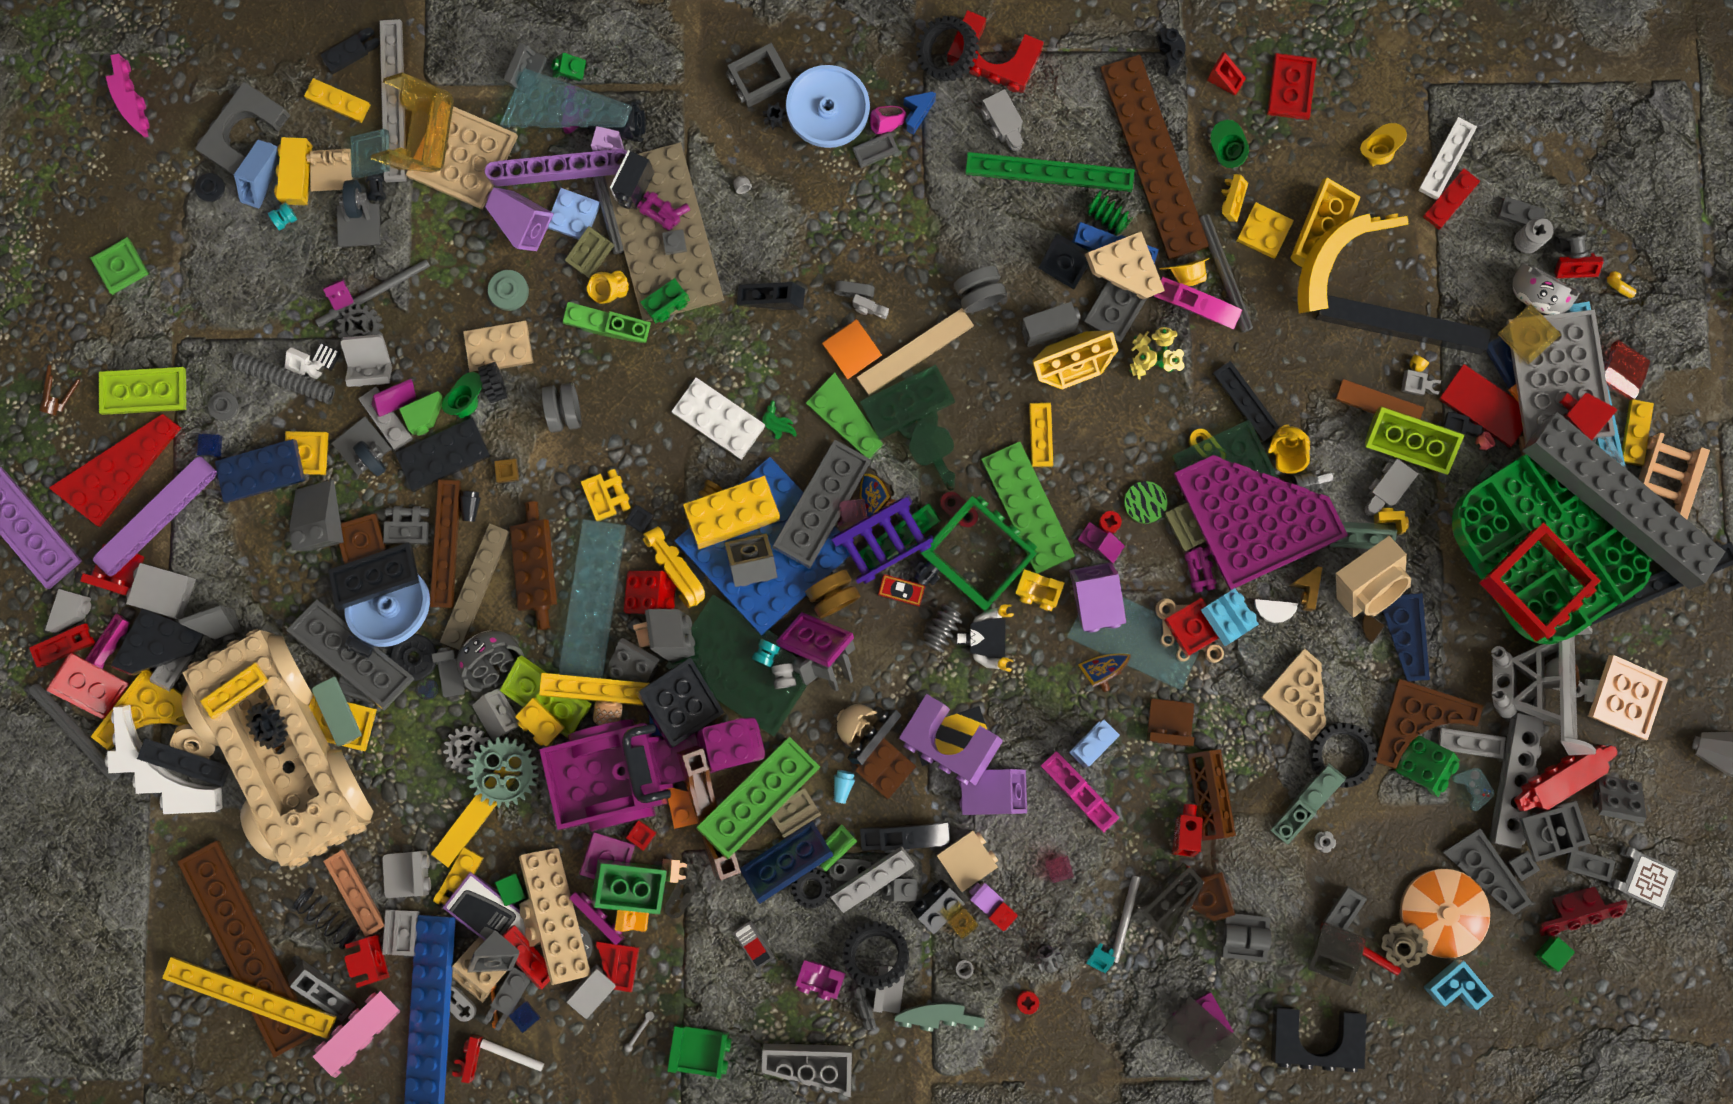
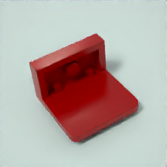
M629 571L626 580L624 612L627 614H645V610L674 609L676 585L668 574L663 571Z

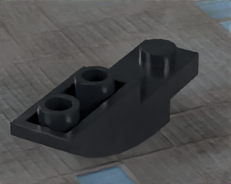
M949 822L860 829L862 851L896 850L901 846L903 849H916L951 844Z

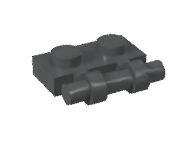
M394 506V508L385 509V515L393 516V522H384L383 543L405 544L409 542L410 544H428L429 523L420 522L421 516L429 517V508H421V506H413V508ZM402 516H412V522H401Z

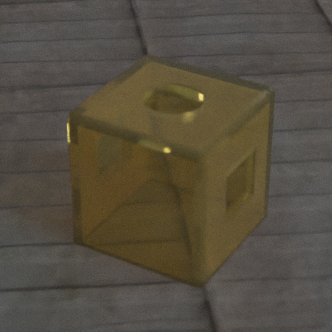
M965 908L948 920V923L961 939H964L979 926ZM962 918L967 920L965 927L959 926V920Z

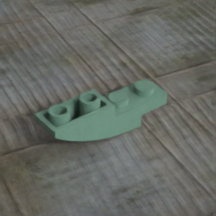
M1328 763L1293 800L1271 828V831L1288 845L1316 815L1317 810L1346 780V777Z
M935 1002L905 1009L895 1014V1021L899 1022V1026L911 1028L912 1024L920 1025V1029L925 1031H933L934 1028L938 1029L940 1020L944 1021V1025L956 1026L957 1023L966 1024L965 1028L978 1030L979 1027L984 1028L985 1017L964 1013L965 1005L962 1003Z

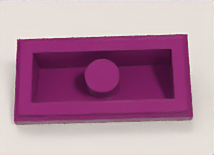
M411 379L373 395L371 405L376 414L381 417L415 402L416 395L413 381Z

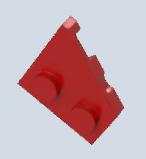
M597 941L596 946L602 959L603 969L606 972V976L615 983L613 990L633 992L639 947Z

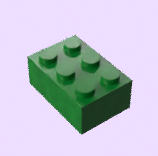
M598 859L591 903L594 908L660 914L667 870L663 866Z

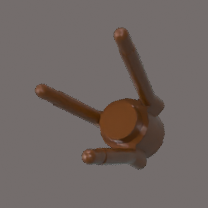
M49 364L47 365L39 411L56 416L57 411L63 412L65 404L81 380L79 378L76 379L59 404V399L50 396L53 376L51 375L52 366Z

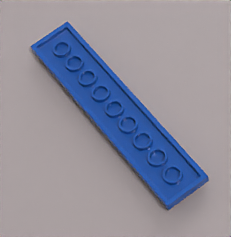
M418 915L416 945L414 948L415 956L413 959L404 1104H444L456 917Z

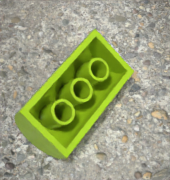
M1380 406L1370 424L1365 446L1448 475L1464 434Z

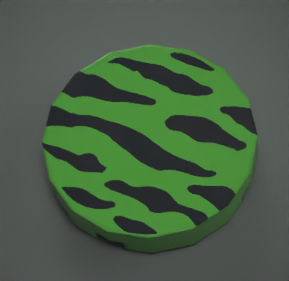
M1138 482L1130 487L1125 495V510L1128 516L1137 523L1149 524L1155 522L1166 511V494L1160 486L1153 482Z

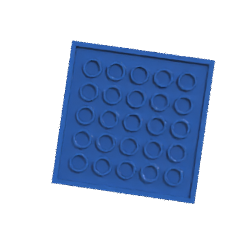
M771 457L738 485L765 476L778 509L780 521L699 550L690 527L675 540L680 549L761 636L807 596L805 591L829 576L850 557L845 546L843 547L840 544L836 547L832 541L833 536L840 533L835 526L810 569L772 548L804 492ZM767 533L778 578L735 587L725 542Z

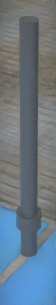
M425 259L354 298L353 304L339 310L330 309L329 313L315 320L317 325L321 327L332 320L336 321L342 318V312L347 313L349 311L348 307L356 308L357 304L361 305L430 267V264Z

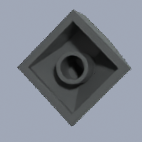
M221 605L179 620L181 625L213 639L221 640L224 643L233 641L237 635L242 634L235 610Z

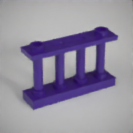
M908 494L833 536L832 541L837 547L840 544L843 547L845 546L859 569L861 575L856 578L858 584L862 581L864 584L876 578L875 574L918 550L924 552L931 547L930 543L933 542L934 538L932 535L924 538L909 512V505L912 504V500ZM895 513L902 515L917 541L916 544L907 549L890 522V516ZM878 523L880 526L883 525L898 551V554L889 559L886 558L871 532L873 530L871 527ZM858 534L865 537L880 563L870 570L853 544V537Z

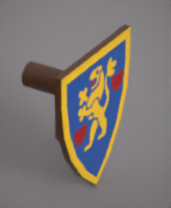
M864 474L860 486V505L865 519L884 506H888L896 501L891 499L892 497L884 481L873 474Z
M1119 653L1098 656L1078 664V667L1093 687L1100 684L1101 690L1107 692L1110 690L1107 680L1121 674V670L1127 665L1131 654Z

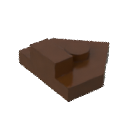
M1223 872L1200 878L1194 893L1186 905L1212 921L1235 916L1233 899Z

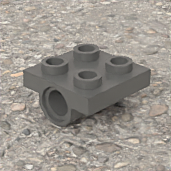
M622 638L618 642L604 674L614 680L649 683L658 669L659 665L657 664L660 659Z
M1604 775L1595 780L1596 789L1593 794L1592 806L1594 809L1599 810V815L1644 823L1647 817L1641 782Z
M1235 913V916L1225 918L1221 957L1267 962V954L1271 946L1270 917Z

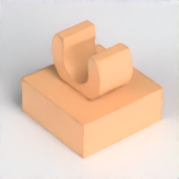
M663 859L662 866L667 870L666 882L678 883V879H686V876L679 875V868L687 867V864L680 863V860Z

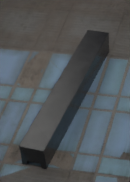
M1327 295L1328 308L1318 310L1316 320L1479 355L1487 351L1491 329Z

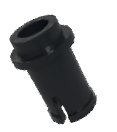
M349 636L344 645L348 652L353 651L366 658H369L374 650L373 645L357 639V636Z

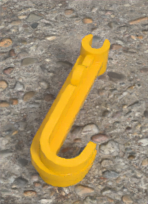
M656 527L644 533L643 541L647 547L652 546L656 551L655 561L658 564H665L664 570L682 593L679 595V598L684 605L690 608L703 601L705 598L703 586L683 558L678 557V548L675 546L669 547L664 541L665 536L661 528Z

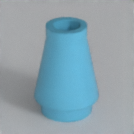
M837 770V775H834L833 801L846 803L855 782L854 773Z

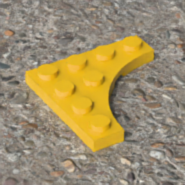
M150 669L142 671L114 706H131L135 729L162 723L177 726L189 724L182 708V693L174 687L169 692L151 683L150 677L154 672ZM113 708L91 735V738L107 750H111L114 747L113 734L115 729L111 720Z

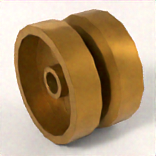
M847 570L829 575L805 591L810 602L822 600L814 608L819 619L838 612L861 597L855 586L844 588L851 582V577Z

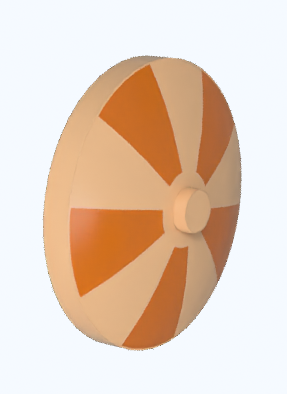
M1434 869L1417 876L1408 885L1400 903V920L1407 926L1414 923L1423 930V938L1428 941L1427 954L1440 958H1456L1471 952L1482 942L1489 928L1490 908L1484 891L1471 877L1456 870Z

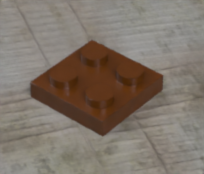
M374 513L341 523L344 542L339 543L344 564L387 550L386 544L383 543L384 537L377 514Z

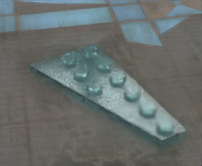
M524 68L500 126L503 128H510V126H519L520 128H528V126H539L540 128L570 126L625 127L632 107L629 104Z

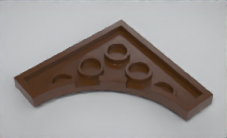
M1397 679L1377 747L1376 763L1396 769L1402 754L1411 741L1436 726L1465 724L1477 727L1483 705Z

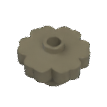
M1402 921L1390 925L1389 932L1384 933L1382 937V949L1387 951V960L1392 961L1396 966L1403 963L1407 968L1418 965L1420 957L1427 955L1428 941L1423 938V930L1414 923L1407 926ZM1401 943H1406L1409 946L1404 947L1401 945Z

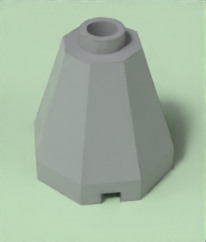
M1703 732L1699 737L1695 736L1692 744V749H1695V755L1724 774L1733 777V732Z

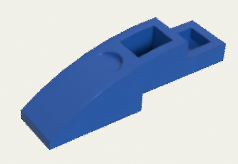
M1079 222L1077 223L1072 242L1091 252L1126 238V236H1115ZM1147 245L1155 264L1159 249Z

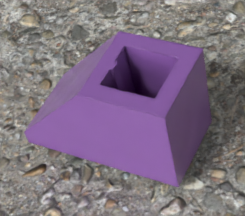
M976 882L969 890L971 894L969 899L988 916L1003 901L984 882L981 884Z

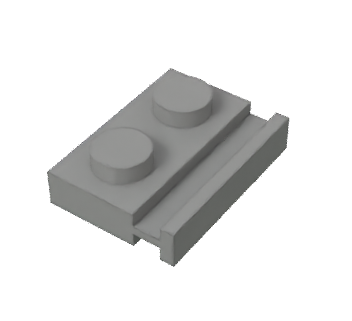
M385 911L382 955L415 956L416 924L419 911Z

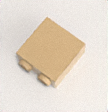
M973 830L937 854V857L961 892L998 868L995 864L998 862L997 857L992 850L987 852L983 846L986 841L979 832L975 834Z

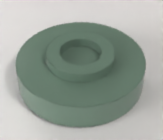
M503 270L495 274L490 280L488 295L496 307L505 311H512L525 304L529 296V286L520 273L513 270Z

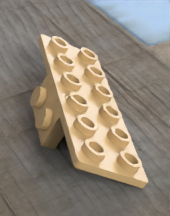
M549 849L519 856L529 896L528 900L519 904L520 916L524 921L525 936L529 941L530 947L541 944L551 985L590 976L591 972L573 902L569 899L571 895L559 849Z

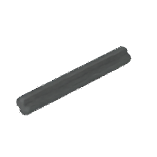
M605 176L594 177L608 236L610 242L615 244L612 251L615 255L621 254L624 250Z

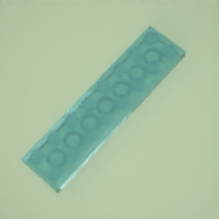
M583 519L559 675L603 679L626 525Z

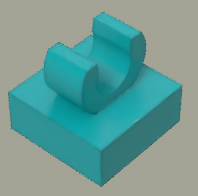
M1100 943L1089 955L1086 964L1106 974L1114 963L1115 957L1112 956L1114 951L1110 949L1108 953H1105L1101 950L1103 944Z

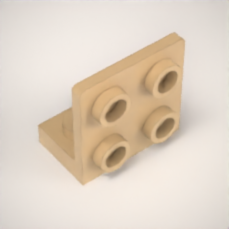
M478 937L452 966V978L483 1003L489 996L491 989L507 971L467 973V967L474 952L484 942L482 938Z

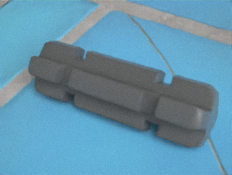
M861 986L854 989L855 998L858 999L857 1005L861 1018L864 1019V1029L876 1028L874 1018H872L873 1013L869 999L866 998V989Z

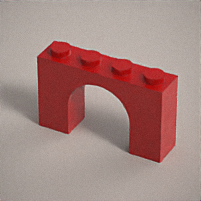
M967 10L963 21L972 27L976 32L975 36L980 40L986 26V18ZM959 31L947 54V62L951 66L959 60L963 53L964 40ZM1025 34L1015 56L1003 64L989 63L976 51L975 53L978 54V58L973 59L975 63L973 67H968L969 73L976 77H985L993 84H1002L1012 92L1023 93L1042 52L1044 42Z

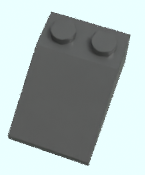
M334 480L296 489L289 528L292 550L309 552L344 542Z

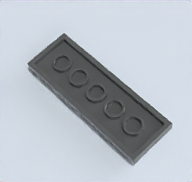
M834 440L772 548L810 569L872 460Z
M318 600L286 630L290 636L383 711L414 680L411 674L376 646H374V650L369 658L353 651L348 652L347 648L344 647L345 642L349 636L354 637L355 635L346 622Z

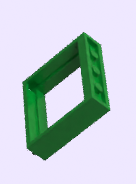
M979 495L978 497L971 496L934 538L933 542L930 543L931 547L921 554L986 611L1038 552L1035 550L1037 546L1030 539L1027 538L1025 541L1019 536L1021 531L1013 524L1008 526L1003 521L1005 517L997 510L992 512L987 507L989 503ZM974 505L1029 553L988 599L934 551Z

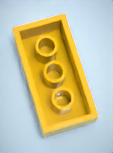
M765 476L683 504L698 550L780 521V515Z

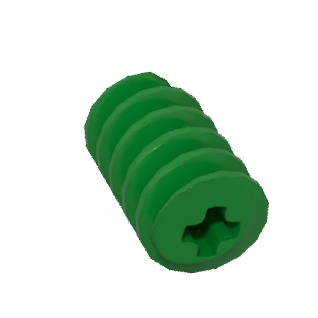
M1100 190L1088 206V215L1091 216L1096 213L1094 220L1098 221L1103 218L1101 225L1105 226L1109 223L1108 230L1111 231L1116 228L1115 235L1118 236L1126 229L1134 216L1128 219L1129 211L1127 210L1122 214V206L1115 209L1116 201L1108 204V195L1101 199L1102 191Z

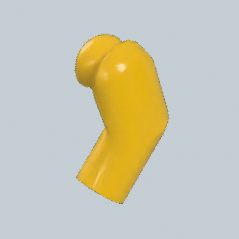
M1610 272L1607 277V283L1619 293L1632 298L1636 294V289L1620 280L1621 274L1619 272Z

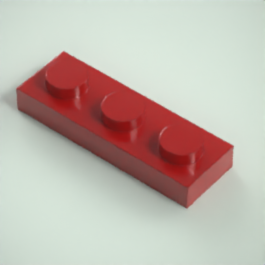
M1464 168L1423 218L1440 230L1479 184L1480 180Z
M512 925L502 936L519 950V956L515 963L538 989H543L550 982L545 959L533 946L530 947L526 937L515 925Z

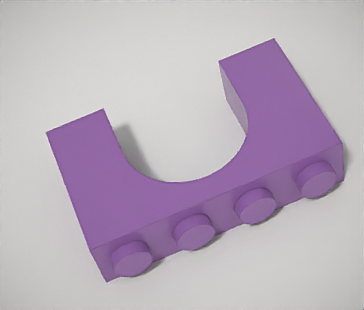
M926 694L899 738L905 742L903 747L913 753L918 750L923 753L921 758L931 764L933 761H936L940 764L938 768L947 774H950L952 771L958 775L956 779L965 785H968L970 782L976 786L1003 740L979 725L970 742L961 752L953 755L940 753L935 742L936 732L950 709Z

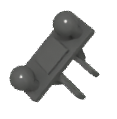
M853 640L829 668L799 656L792 662L794 671L800 674L805 685L820 677L828 680L829 686L838 691L832 666L837 663L842 669L844 678L850 683L853 682L850 670L852 666L848 654L855 650Z

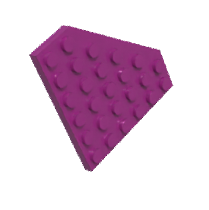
M1215 455L1174 473L1175 479L1229 590L1348 536L1330 498L1326 495L1309 491L1304 487L1279 480V478L1251 470V468L1223 460Z

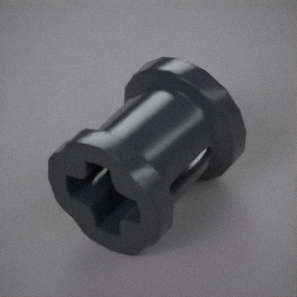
M382 175L366 176L365 182L368 184L367 199L370 201L384 200L386 198L382 184L384 177Z

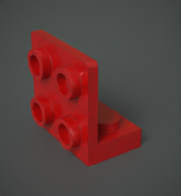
M136 554L113 576H108L95 565L92 574L83 573L80 581L127 595L134 582V571L139 567L140 563H143L144 556Z

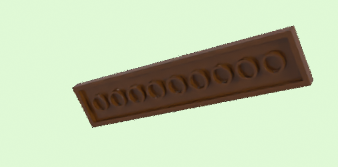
M1139 54L1102 66L1100 72L1168 261L1208 248L1207 238L1141 55Z
M215 841L178 861L180 869L234 978L299 1002L293 989L289 986L286 974L220 841ZM251 1011L273 1058L316 1036L315 1034Z

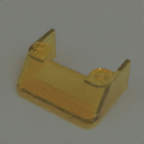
M403 72L383 78V83L400 89V103L405 109L412 111L406 149L385 150L371 154L370 159L400 170L431 173L440 171L444 167L454 100L452 95L448 91Z

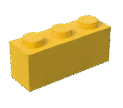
M281 137V144L278 145L280 160L276 166L278 184L275 185L274 194L282 204L286 202L288 205H308L310 162H307V154H310V151H312V144L307 138Z

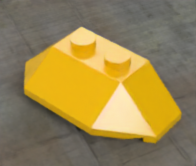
M1112 330L1086 331L1046 346L1032 362L1040 382L1064 389L1101 375L1113 356L1118 352Z

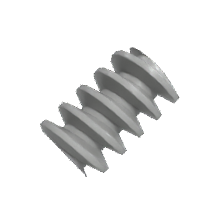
M1545 218L1530 220L1515 234L1514 244L1516 248L1523 253L1537 251L1553 235L1551 222Z

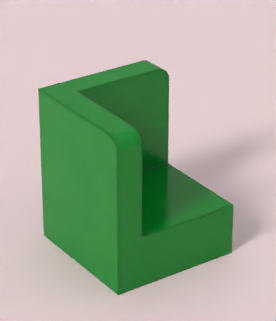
M517 874L495 882L504 906H509L526 899Z
M1550 936L1534 956L1550 970L1559 972L1575 952L1559 937Z

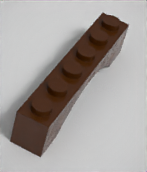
M696 745L676 753L698 825H700L717 808L704 750ZM702 835L715 877L723 880L741 873L735 853L727 860Z

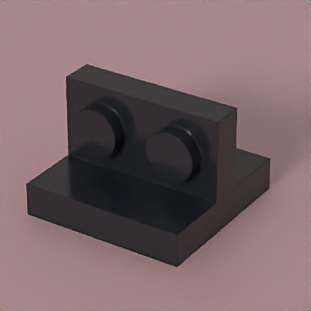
M1057 233L1039 269L1070 288L1075 289L1089 267L1085 257L1088 251Z

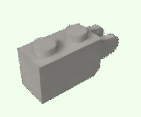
M1004 89L983 100L981 113L984 119L989 120L992 126L990 128L994 137H998L1001 143L1006 141L1008 147L1013 152H1019L1023 143L1020 135L1023 121Z
M1399 459L1394 460L1392 463L1388 461L1381 470L1384 473L1381 478H1375L1368 487L1371 491L1367 495L1370 497V500L1364 508L1366 515H1375L1382 507L1390 508L1395 505L1417 477L1418 473Z

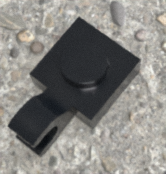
M1453 412L1446 414L1443 426L1444 428L1464 434V437L1465 434L1478 437L1483 429L1482 426L1468 423L1470 417Z

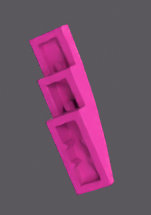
M1057 751L1041 765L1046 773L1103 833L1119 819V816Z

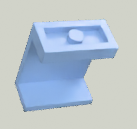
M1103 720L1101 723L1098 722L1069 751V754L1084 768L1089 767L1120 735Z

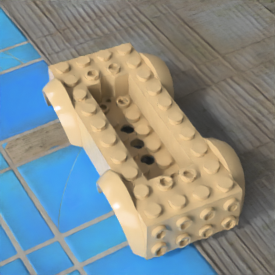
M255 629L247 633L246 638L243 640L230 642L226 645V649L221 652L217 650L207 656L208 659L202 662H194L188 666V670L182 672L188 683L182 694V708L192 729L206 742L219 746L246 797V801L241 809L240 820L250 844L263 857L279 862L280 866L299 867L309 861L308 857L319 856L327 852L328 846L334 844L336 846L348 840L346 836L357 835L367 829L366 825L371 823L370 820L374 811L360 789L342 750L330 748L308 705L313 694L298 669L284 637ZM253 663H257L269 681L217 718L211 719L200 700ZM259 702H267L268 706L273 704L275 711L280 710V717H285L283 723L288 725L285 728L288 735L285 737V751L282 754H278L273 748L268 750L266 746L260 747L259 741L254 742V735H249L251 729L246 726L249 721L245 716L248 715L247 710ZM286 761H292L295 764V769L290 774L283 770V765Z

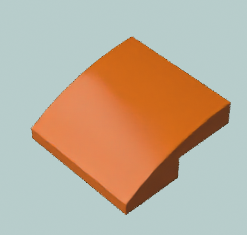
M857 319L822 342V345L846 379H849L882 356Z

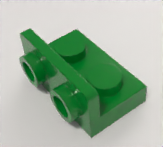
M674 278L640 303L656 324L669 319L670 314L675 310L680 311L685 308L690 298Z

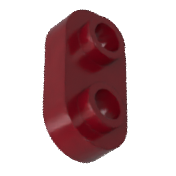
M947 492L941 498V507L953 518L967 501L955 492ZM954 499L956 501L955 506L950 507L948 501ZM973 507L968 512L972 515L971 520L966 521L963 518L959 522L961 526L972 527L977 523L978 513Z

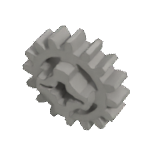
M464 726L463 732L457 728L455 729L456 735H448L451 741L444 743L449 747L443 753L449 754L446 762H453L451 765L452 769L459 766V772L463 773L465 768L467 770V767L474 766L473 763L463 764V762L470 758H477L473 752L475 750L479 751V744L488 747L486 743L490 738H483L482 736L485 732L482 730L477 733V727H472L469 731L468 726ZM472 735L469 740L461 739L463 736ZM455 746L457 747V754H456V756H455V753H454V747H455ZM465 746H471L469 748L472 751L470 754L465 753Z

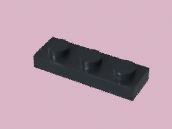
M892 709L880 712L877 716V721L873 726L866 729L861 741L851 748V753L847 759L852 764L862 765L902 715L897 710Z

